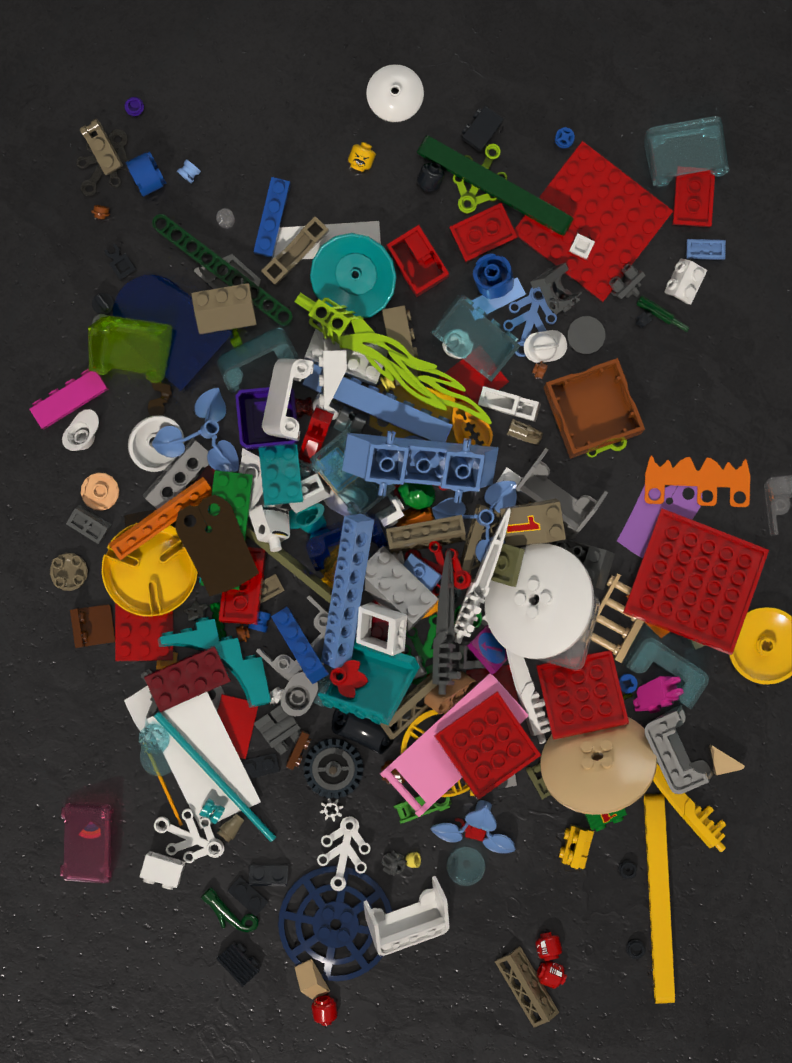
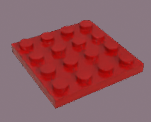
M608 650L536 666L553 740L629 724L612 651Z
M498 691L434 735L477 800L541 756Z

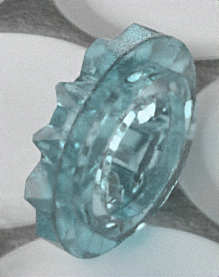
M149 724L141 730L138 742L141 748L147 751L148 754H158L164 752L168 747L170 738L164 727L158 724ZM152 732L155 738L160 739L156 742L155 746L152 741L148 740L151 739Z

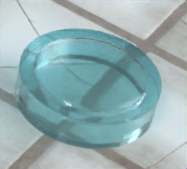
M156 738L147 741L140 752V761L143 768L155 776H163L172 772Z
M460 847L454 850L448 857L447 872L455 883L462 886H470L477 883L483 877L485 861L476 849Z

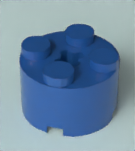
M145 152L125 162L143 197L164 187L163 185L166 184L151 152Z
M487 254L476 262V266L473 269V277L478 291L487 299L503 297L513 289L514 277L510 263L505 257Z

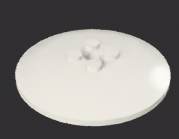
M531 544L521 547L525 549L516 587L490 581L488 586L490 590L485 597V614L494 637L508 651L524 658L546 659L565 652L583 635L593 612L594 590L588 571L574 554L552 544ZM534 595L539 596V602L536 605L532 604V597Z

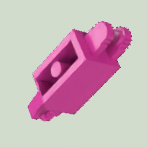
M660 676L638 687V697L633 700L635 712L649 711V713H657L660 711V708L673 705L672 702L678 700L679 696L684 693L683 689L677 688L676 685L681 682V678Z

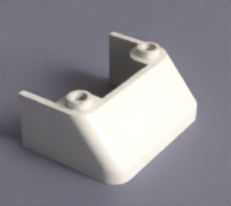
M436 876L432 877L433 888L422 892L419 897L420 902L388 914H384V911L379 908L371 909L367 900L363 902L365 918L379 955L385 956L441 936L449 930L447 898Z

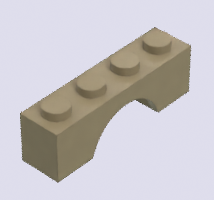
M315 216L294 240L274 257L261 272L276 286L329 232V229Z

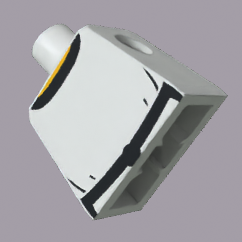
M260 505L249 512L258 541L269 543L271 552L280 551L282 549L281 542L290 537L288 509Z

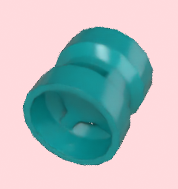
M208 798L199 815L209 818L210 822L216 824L225 808L221 805L217 806L213 800Z

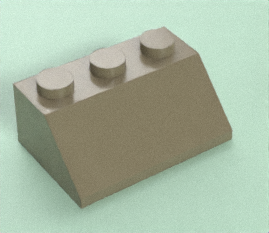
M249 283L191 293L199 334L257 325Z

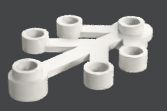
M189 808L183 810L182 818L186 821L190 832L170 824L166 817H158L155 820L154 828L157 832L165 833L168 831L186 839L176 844L169 843L166 847L168 855H175L178 851L194 845L204 847L195 852H185L183 856L184 861L192 863L195 859L206 855L217 858L224 852V844L220 839L215 838L210 826V819L202 817L199 821L200 827L204 828L206 840L200 837L193 819L194 813ZM187 811L191 813L189 818L184 816V813ZM204 819L208 820L209 824L206 826L202 824V820ZM164 821L166 826L160 827L159 822ZM214 844L218 846L216 851L211 849V846ZM170 846H174L175 851L170 852L168 848ZM191 854L193 859H186V855Z
M345 817L341 821L338 830L330 835L323 836L321 839L324 847H330L334 840L344 835L343 842L326 854L319 855L317 858L320 866H326L330 860L340 854L336 876L331 879L330 883L335 891H342L346 886V880L343 877L348 856L355 865L357 873L363 874L367 869L366 864L361 862L350 845L351 837H353L359 846L361 854L367 855L370 852V845L365 843L358 833L359 823L354 817ZM352 823L353 828L350 830L347 829L346 824ZM325 838H329L331 842L330 844L325 845L323 843V840ZM363 845L368 846L367 852L361 851ZM321 857L327 858V862L325 864L320 863L319 860ZM359 864L364 865L365 869L363 871H358L357 866ZM337 879L342 881V885L339 887L334 884Z

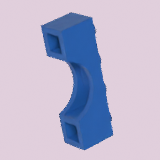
M271 177L253 251L256 255L272 259L274 257L281 219L291 187L290 181Z
M285 607L271 616L310 682L314 684L329 675L289 608Z

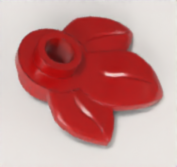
M349 660L342 667L333 669L330 674L331 682L338 686L339 693L347 698H354L355 688H361L368 683L367 677L358 671L360 668L359 661ZM342 674L343 678L341 680H337V676Z

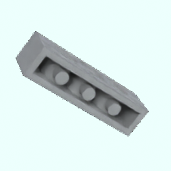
M192 438L185 446L184 453L174 458L142 496L155 508H160L184 491L190 481H195L202 467L205 468L209 465L207 460L209 451ZM190 458H196L194 466H187V461ZM178 472H182V480L175 481V475ZM170 487L171 492L168 495H162L163 488Z

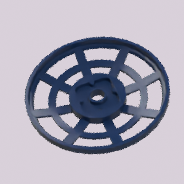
M338 865L325 866L312 870L297 880L287 892L279 912V935L283 948L295 965H299L301 962L296 956L306 951L314 959L325 963L324 971L321 975L326 981H344L359 977L372 969L383 957L377 954L374 960L368 964L362 956L373 941L369 927L359 925L357 914L364 910L363 902L367 900L370 908L373 909L371 904L381 898L386 913L392 912L389 900L378 883L367 874H359L354 868L347 866L345 867L343 877L346 880V886L342 891L337 892L336 901L325 903L320 896L323 892L333 890L331 884L316 889L310 881L311 878L317 875L337 872ZM348 874L363 879L373 887L375 892L366 898L358 890L347 886ZM340 880L339 884H335V886H341L342 881ZM304 884L309 895L302 901L298 912L286 911L292 895ZM345 891L355 895L361 902L353 908L344 903ZM313 899L319 909L314 917L303 915L306 906ZM284 919L296 921V934L300 945L292 950L285 936ZM333 919H338L341 922V927L337 930L332 929L330 926V922ZM301 922L313 925L315 935L306 941L302 934ZM357 933L369 934L365 944L358 950L352 942ZM320 941L328 947L326 957L317 954L310 947ZM346 946L352 954L345 958L334 959L335 948ZM354 960L362 968L357 972L347 975H331L332 965L346 964Z

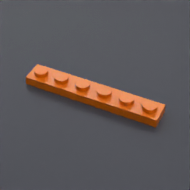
M202 477L110 542L109 546L119 560H122L174 523L179 511L189 505L198 506L202 499L212 496L211 487Z

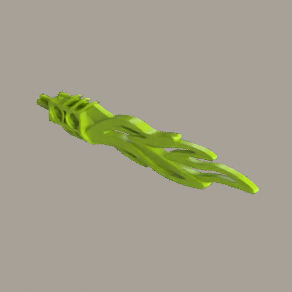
M301 292L294 302L310 312L308 314V317H310L309 324L323 333L325 339L327 337L331 338L334 345L337 342L340 349H347L365 355L372 366L390 381H394L395 378L407 392L430 406L444 411L447 410L446 406L458 408L487 424H492L489 416L474 401L466 396L451 392L436 383H442L463 392L466 391L458 381L437 370V365L413 357L398 341L375 333L363 320L362 316H355L356 312L347 311L346 308L348 307L345 305L340 306L329 298H324L322 301L318 299L315 302ZM327 301L328 303H330V304L333 305L334 307H330V306L327 305L325 302ZM324 308L327 311V315L324 318H319L316 315L318 309ZM335 319L343 321L341 328L336 329L332 326ZM313 320L319 323L322 328L313 323ZM352 322L355 334L342 336ZM363 343L374 344L386 349L390 357L398 365ZM385 343H388V344L394 346L395 348H397L398 350H400V351H401L402 353H404L405 355H403V354H401V353H399V352H397V351L391 349V348L388 347ZM375 361L384 366L385 371H383ZM406 366L444 377L451 382L426 375L415 377ZM404 381H406L409 385H411L414 389H416L418 392H420V393L423 394L424 396H422V395L416 393V392H415L414 390H412ZM420 381L430 385L431 387L445 395L461 399L471 404L478 412L462 404L444 400L442 398L437 397L434 393L430 392Z

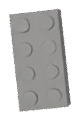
M384 546L368 560L363 589L381 606L406 614V630L409 631L435 606L439 599Z

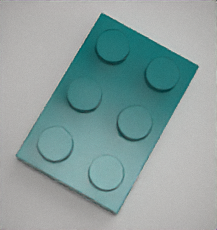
M297 445L259 448L264 505L303 502Z

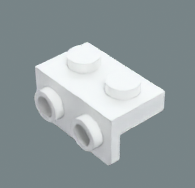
M681 258L676 264L673 275L667 282L664 292L691 305L707 270L691 260Z
M389 493L387 496L392 505L376 513L378 520L384 527L395 525L398 519L404 516L402 510L405 508L397 496L393 497Z

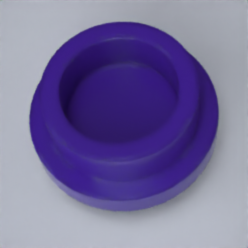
M131 97L125 102V110L131 116H138L143 112L144 104L140 98Z

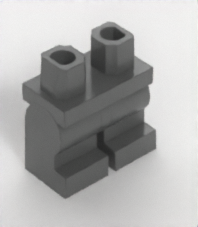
M280 705L270 712L276 722H274L270 714H266L253 724L261 732L271 748H275L282 755L289 750L284 740L291 737L296 744L301 734V727L295 717L284 712Z

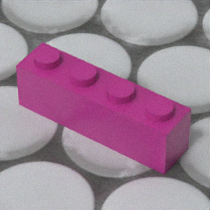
M89 368L81 373L82 377L75 380L73 378L65 383L66 387L61 390L57 388L48 394L49 397L45 400L41 398L32 403L33 407L30 408V411L41 429L48 428L109 390L96 369L91 370Z

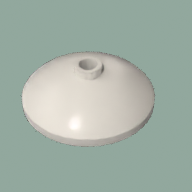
M388 65L382 67L369 80L367 86L368 104L371 110L385 121H405L417 113L423 102L424 90L422 82L418 75L406 66ZM393 88H397L399 92L397 94H393L391 90Z
M156 415L143 419L134 427L129 436L128 451L131 459L137 466L146 471L158 472L165 470L174 460V458L158 453L152 446L150 439L155 437L158 431L166 426L178 428L182 433V438H184L181 428L175 421L165 416Z

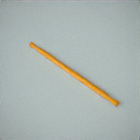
M144 741L143 744L146 747L148 756L152 762V765L168 798V801L175 814V817L178 820L179 826L183 825V823L179 818L177 809L173 803V800L157 767L154 757L150 749L148 748V744L146 741Z

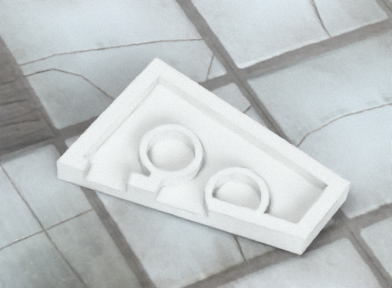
M242 448L239 473L254 475L250 512L257 507L263 495L260 458Z

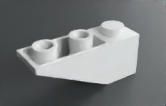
M346 350L322 351V355H319V367H322V375H319V386H323V394H319V405L323 406V410L328 408L347 370Z

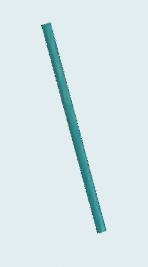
M158 711L153 717L263 835L272 842L276 836Z

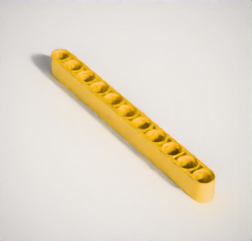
M662 793L644 794L655 1004L675 1003L665 799Z

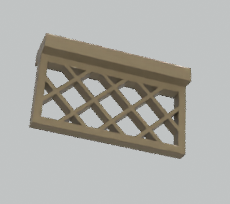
M476 504L474 515H478L484 509L489 510V507ZM495 509L492 512L496 514L499 521L490 525L489 531L492 537L494 533L491 528L498 525L501 521L500 513ZM475 518L471 521L460 559L462 569L469 572V574H471L472 569L479 568L481 562H478L475 549L478 542L482 540V533L486 531V528L484 529V526L480 525Z
M462 515L386 529L389 549L392 555L394 552L398 554L399 551L405 553L411 549L421 550L429 548V544L432 541H438L442 545L466 541Z

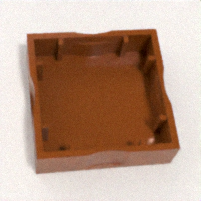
M618 358L593 366L584 372L570 374L546 382L544 386L545 394L570 459L640 435L645 430L636 404L629 394L628 384Z

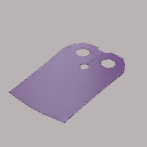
M644 485L617 542L643 558L661 508L691 520L694 518L701 507L697 503V486L677 487L670 485L665 487L664 502L662 504H648L644 499ZM652 488L648 495L651 500L655 501L660 498L661 493L657 488ZM685 488H692L695 495L692 499L687 500L683 497L682 492ZM672 497L673 503L667 504L666 499Z

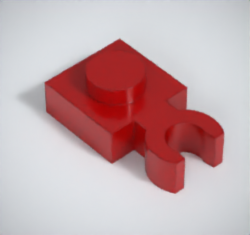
M458 817L455 818V821L461 823L459 828L461 829L465 825L464 820ZM468 825L465 830V837L483 842L486 831Z

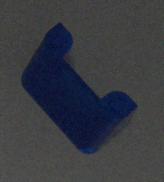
M373 512L362 513L374 519L371 542L377 544L379 548L387 546L388 544L377 515ZM343 521L323 527L306 536V549L315 571L325 568L324 561L330 557L328 548L340 544Z

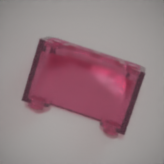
M66 803V806L62 807L61 817L65 819L64 865L60 867V876L64 877L65 881L109 884L111 882L112 871L108 868L111 866L110 842L112 820L109 819H111L113 814V804Z

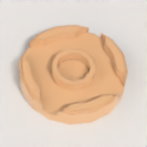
M95 473L84 480L81 486V496L88 507L93 510L104 511L116 504L119 498V486L112 476L106 473Z

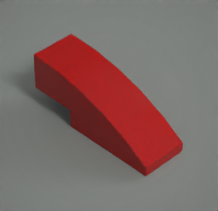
M315 408L298 456L299 462L312 466V464L318 461L334 415L333 413Z

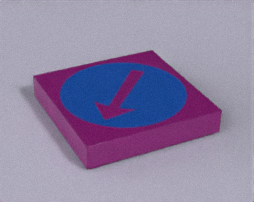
M486 625L467 645L491 675L496 673L508 659L506 648L494 637L489 625Z

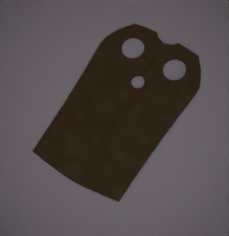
M213 495L202 499L198 506L189 505L178 512L176 532L209 596L236 588L259 574L234 511L227 501ZM213 503L218 504L220 507V513L216 516H212L208 512L209 505ZM187 515L195 516L196 524L193 527H187L184 524V518ZM207 526L212 527L211 533L205 531Z

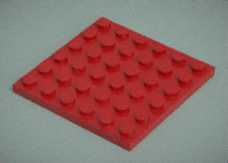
M582 141L539 197L574 218L565 236L554 232L526 215L514 230L518 238L553 265L566 263L569 270L565 274L600 301L604 302L612 291L609 281L615 276L620 279L624 276L622 268L627 264L632 265L672 214L673 210ZM577 234L595 241L587 259L569 252Z
M661 508L623 613L732 655L769 550Z

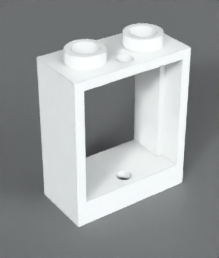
M372 602L360 606L356 643L391 656L405 651L407 615ZM372 616L389 622L387 642L371 637Z

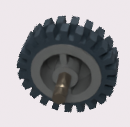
M337 738L324 739L310 749L304 761V776L307 784L314 792L329 799H338L352 793L358 787L363 776V761L356 747L343 739Z

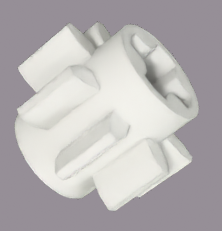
M328 798L327 804L321 803L325 808L320 810V813L326 814L325 820L328 817H332L334 822L336 815L342 816L338 812L339 809L343 808V805L338 806L337 804L339 799H336L334 802ZM335 805L337 812L329 814L327 806Z

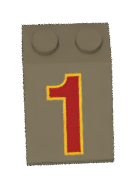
M556 498L500 508L501 519L508 508L511 510L504 538L505 544L519 546L566 539L560 501Z

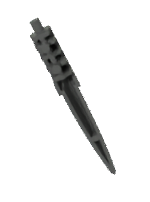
M450 549L446 552L437 610L436 637L433 643L432 684L439 685V695H446V685H454L452 679L461 678V672L452 671V668H455L452 660H461L462 654L461 652H453L456 644H453L455 640L454 580Z

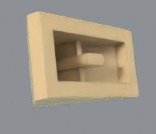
M709 745L708 749L715 775L744 769L745 766L714 746Z
M312 958L295 966L302 993L314 1000L330 992Z

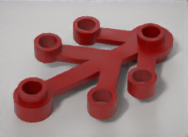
M432 541L429 544V550L434 552L438 564L423 558L418 550L413 549L406 552L405 560L413 553L442 575L445 561L441 550L442 544L438 541ZM435 543L438 545L437 550L433 549ZM450 548V551L454 552V557L452 558L454 587L466 589L471 584V575L462 569L458 558V551ZM461 576L464 578L462 583L459 582ZM434 588L431 592L434 595L439 596V593H436Z

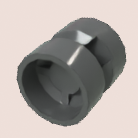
M343 406L334 428L341 432L348 431V433L361 434L368 417L361 413L354 414V410Z

